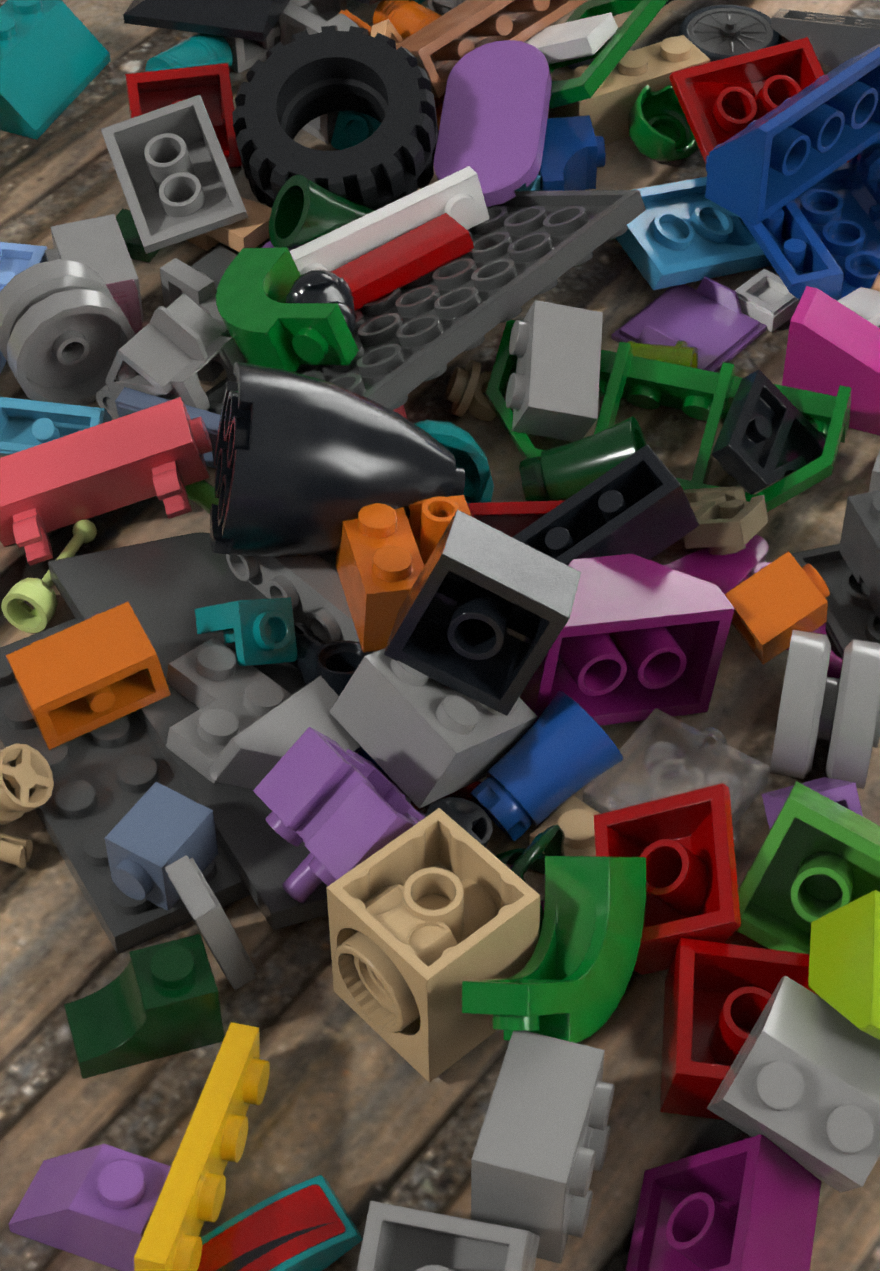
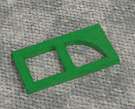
M590 0L577 7L566 22L606 13H612L615 16L634 11L594 55L548 64L550 74H552L557 68L595 58L580 77L552 81L549 109L591 98L668 0Z

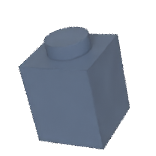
M158 782L151 786L105 837L112 882L130 898L135 900L146 899L167 911L180 899V896L169 879L165 867L187 855L189 859L193 857L202 873L218 855L213 810Z

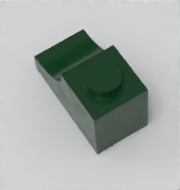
M201 933L130 951V962L116 979L93 994L64 1004L82 1079L219 1043L224 1040L219 993Z

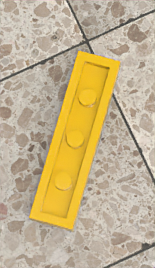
M234 1022L230 1023L135 1253V1271H198L202 1253V1238L199 1235L205 1221L215 1223L219 1217L226 1189V1177L223 1175L228 1161L235 1163L240 1161L248 1134V1117H246L250 1104L260 1106L267 1090L270 1063L260 1059L259 1027Z

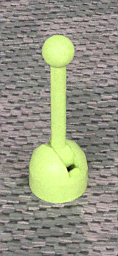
M87 519L77 521L73 526L72 539L56 560L74 557L83 543H89L94 540L97 534L95 524ZM49 570L42 579L26 578L17 582L2 600L1 608L5 618L17 629L27 633L41 632L54 616L58 602L53 588L51 589L54 583L51 580ZM24 601L29 602L33 606V608L28 606Z

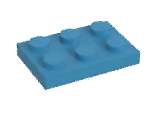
M707 177L633 189L640 191L646 210L627 224V231L616 239L653 290L701 281L705 276L715 278L772 266L740 216L705 198Z

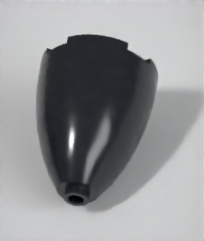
M234 363L233 375L236 376L237 382L227 381L214 457V466H216L214 494L215 498H219L218 505L212 504L210 510V542L213 553L258 557L311 556L335 553L340 546L343 521L358 519L359 511L364 506L381 503L392 507L394 510L404 507L406 516L409 519L410 509L408 505L432 497H449L464 494L465 470L464 468L456 467L455 456L428 432L397 412L361 394L324 380L282 369L248 363Z

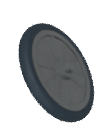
M715 5L699 9L684 19L678 31V36L684 35L710 59V62L781 44V34L770 28L771 18L758 10L739 5Z

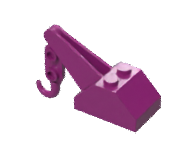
M756 534L746 544V547L739 552L727 555H712L708 552V548H703L666 565L635 554L573 559L568 566L581 572L570 619L521 693L520 699L538 716V719L557 692L562 691L577 702L599 726L708 712L735 610L725 596V593L772 563L765 562L769 549L767 541ZM826 623L814 630L813 633L827 635ZM832 649L827 677L839 678L843 659L837 656Z

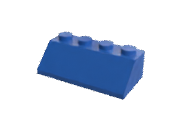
M880 44L845 61L826 75L820 76L814 83L793 97L787 98L781 105L760 119L751 122L748 127L724 143L718 144L710 151L706 162L707 182L705 198L758 225L879 140Z

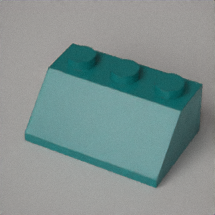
M7 0L0 7V130L37 140L110 62L108 50L62 0Z

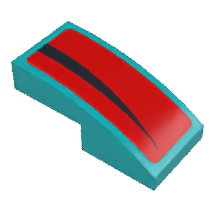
M319 1175L259 1202L203 1236L198 1271H323L360 1243L363 1238L327 1179Z

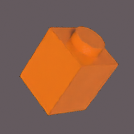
M789 551L725 593V596L735 608L731 623L763 665L790 647L793 629L813 632L827 622L828 601L826 598L830 596L828 586L811 564L807 563L801 567Z

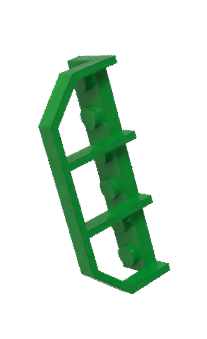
M509 320L505 325L486 395L490 406L525 460L541 456V452L544 450L535 448L526 433L512 431L513 412L511 408L506 407V401L503 397L510 373H516L517 356L510 355L509 353L510 335L515 320ZM619 342L617 352L601 349L599 398L604 396L594 434L614 426L621 397L626 398L632 405L644 409H657L660 405L681 409L689 417L707 421L691 481L680 478L676 479L681 484L683 490L719 487L707 484L714 458L711 453L720 434L723 420L727 417L743 378L735 376V367L731 363L723 362L720 373L633 356L631 344ZM774 384L826 438L821 457L757 494L751 495L745 492L747 502H750L752 497L764 495L766 509L769 512L832 475L840 442L845 443L850 423L851 387L840 385L837 396Z

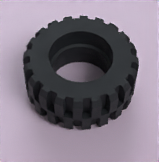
M336 25L321 27L322 32L308 35L307 30L294 34L292 42L283 46L279 42L266 52L267 60L262 62L258 59L246 73L248 82H243L239 86L235 97L237 107L233 111V128L245 176L249 180L251 191L259 202L265 203L268 207L272 208L282 186L288 179L298 174L305 176L336 195L373 210L380 209L417 191L418 188L422 189L429 185L434 175L433 165L438 138L434 94L432 93L431 82L425 69L418 66L417 58L408 49L401 46L396 50L395 40L380 33H377L375 37H371L367 29L350 26L349 31H338ZM355 111L367 114L381 122L378 129L366 140L342 150H315L293 140L297 133L310 121L331 112Z

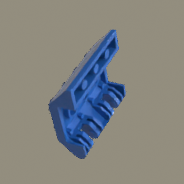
M880 139L758 225L740 217L788 291L799 300L807 286L821 290L836 301L860 287L871 289L880 271Z

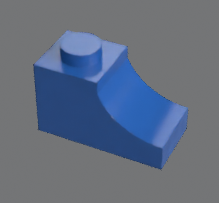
M590 115L547 119L542 163L538 173L541 176L540 191L596 189L597 168L605 167L606 153L603 136H595Z

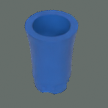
M558 691L536 722L487 771L489 777L475 787L470 795L477 805L486 811L491 821L514 842L532 824L535 826L540 825L553 811L596 777L623 761L624 758L599 724L570 696L562 691Z

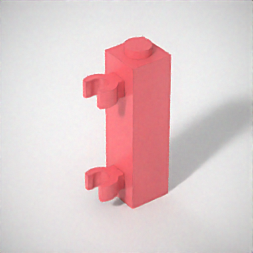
M179 397L0 458V541L2 545L6 547L16 543L19 548L24 547L27 562L31 566L53 558L51 544L47 535L48 532L72 525L79 520L89 519L157 496L159 501L163 500L168 519L191 512V504L185 486L209 478L203 454L213 451L202 417L191 419L182 398Z

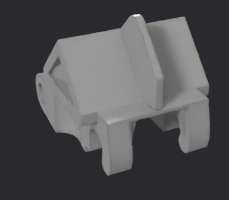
M183 293L167 308L164 306L158 307L150 323L118 350L106 377V385L97 392L96 400L100 408H105L111 417L115 419L119 418L115 400L124 387L168 400L181 397L185 405L207 411L210 408L209 400L199 380L213 382L225 368L227 378L231 382H237L236 376L233 375L234 363H246L227 330Z

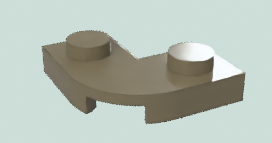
M744 487L684 490L700 525L682 537L685 549L708 548V552L712 555L736 553L743 550L746 544L768 522L765 496L752 497L750 502H747Z

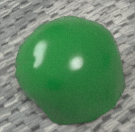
M649 85L643 87L628 116L629 136L640 153L651 160L660 162L682 160L693 155L699 147L673 86L668 85L661 90L651 92Z

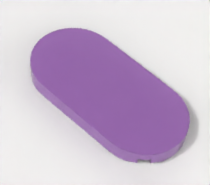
M502 40L482 45L464 55L454 65L447 79L434 156L435 174L439 181L470 166L478 175L486 207L499 205L516 197L515 190L519 189L524 183L527 188L536 179L541 168L552 78L547 60L538 48L516 40Z

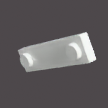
M468 166L291 250L290 253L300 275L311 270L331 272L444 213L451 216L466 230L489 220L478 175Z

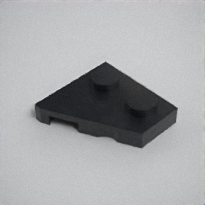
M758 369L741 380L711 455L720 463L727 474L733 476L752 495L821 457L826 438Z

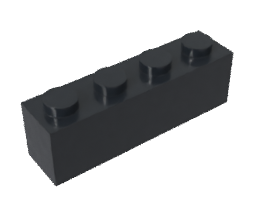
M647 444L520 531L513 538L566 565H569L573 559L635 554L650 560L700 525L681 484Z

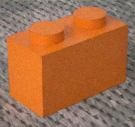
M128 601L6 655L25 702L49 750L171 695L157 653Z

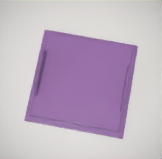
M705 276L697 290L685 284L672 286L615 331L611 339L618 343H630L632 350L652 360L718 372L723 362L728 363L764 333L767 326L741 312L736 291Z

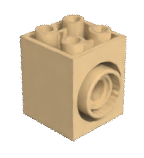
M438 808L326 887L334 992L429 1083L497 1031V1029H492L493 1015L462 1013V981L508 978L514 976L525 967L533 955L539 940L541 901L540 894L444 811Z

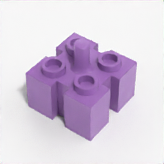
M310 726L253 790L272 811L266 817V821L272 829L296 847L303 841L305 843L304 846L310 851L307 857L283 883L284 890L300 903L305 902L322 881L329 886L426 817L405 799L407 796L373 762L350 749L345 751L336 741Z

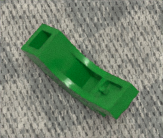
M288 247L243 248L225 270L217 287L216 305L230 336L233 337L248 364L295 372L300 365H349L359 350L338 303H286L287 294L290 292L294 282L301 276Z
M545 856L544 917L540 937L533 955L525 967L514 976L502 979L462 981V1013L493 1015L492 1029L504 1030V1040L509 1041L513 1030L533 1032L574 1043L581 1042L597 1032L607 1022L621 1001L637 960L645 915L646 857Z

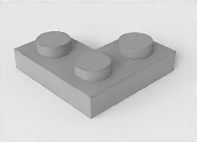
M213 637L168 665L167 684L197 706L199 710L169 728L166 747L215 784L217 782L213 781L206 773V770L228 742L245 728L287 700L292 694L254 666H240L237 663L236 653Z

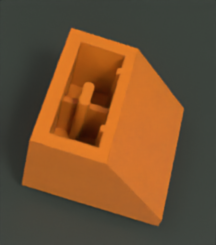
M464 495L438 496L408 505L410 509L409 519L406 516L404 507L394 510L386 504L374 503L362 507L359 511L358 519L343 521L341 542L336 551V569L363 652L379 651L386 648L401 605L457 509L472 517Z

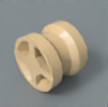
M16 743L0 751V825L13 822L25 812L44 805L52 795L54 786L52 770L42 754L27 744Z

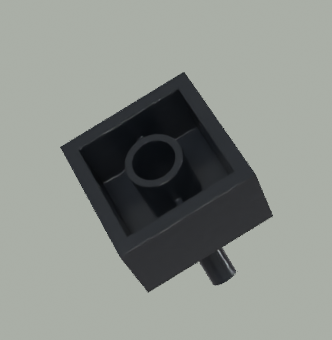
M457 509L401 605L384 655L396 661L398 660L507 716L570 619L581 572Z

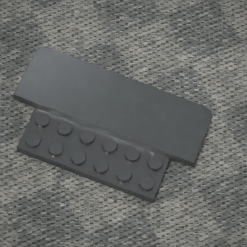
M191 533L48 561L51 580L72 611L75 619L0 647V749L2 750L16 743L27 744L38 750L47 760L53 774V791L47 802L36 808L35 811L117 954L193 921L181 898L167 911L146 899L135 900L130 898L112 882L105 837L155 782L213 810L218 855L202 874L221 907L251 895L273 930L328 915L326 889L328 885L323 881L303 903L293 899L284 890L283 883L307 857L310 851L304 846L305 843L303 841L296 847L272 829L266 821V817L272 811L253 792V789L219 782L213 784L166 747L169 728L199 710L197 706L168 685L170 696L49 750L25 702L6 655L26 647L37 640L44 639L128 601L157 653L166 679L170 662L213 637L224 644L223 632L197 634L196 608L239 600L268 598L249 581H241L233 574L227 563L226 554L213 553L210 533ZM224 644L236 653L235 644ZM288 663L254 666L292 695L306 686L302 673ZM385 774L396 785V783L387 774ZM408 796L405 798L417 811L424 814L422 809H419Z

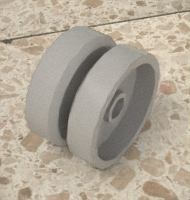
M63 259L35 264L15 275L0 291V351L26 396L31 400L80 406L95 402L97 392L106 385V377L118 350L135 336V333L99 273L82 262Z
M793 629L780 701L770 774L804 779L812 770L816 741L821 739L829 741L825 767L827 778L855 782L857 788L864 789L872 747H878L880 738V643L852 639L844 649L840 677L833 678L827 677L831 644L827 635Z

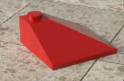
M806 37L671 72L669 79L706 164V156L718 144L724 143L748 127L751 122L760 119L781 105L787 98L793 97L825 74L809 38Z

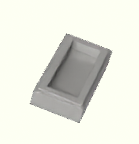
M185 855L165 867L169 879L234 990L255 979L254 973L257 971L193 857L189 859Z

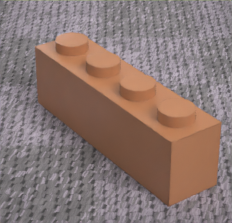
M466 0L398 43L396 50L402 46L417 58L418 66L425 69L430 79L434 98H439L445 94L447 79L452 68L470 51L482 45L502 40L525 42L588 0Z

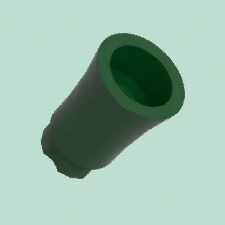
M294 175L282 186L274 201L269 220L270 241L275 248L288 247L289 251L375 210L336 195L303 175Z
M632 416L599 433L566 445L544 450L541 452V456L521 461L519 470L526 501L567 500L647 445L636 418Z

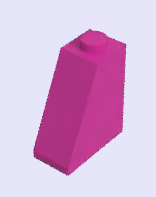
M807 286L790 320L782 386L837 396L840 385L851 387L850 423L848 428L880 435V328L821 290Z

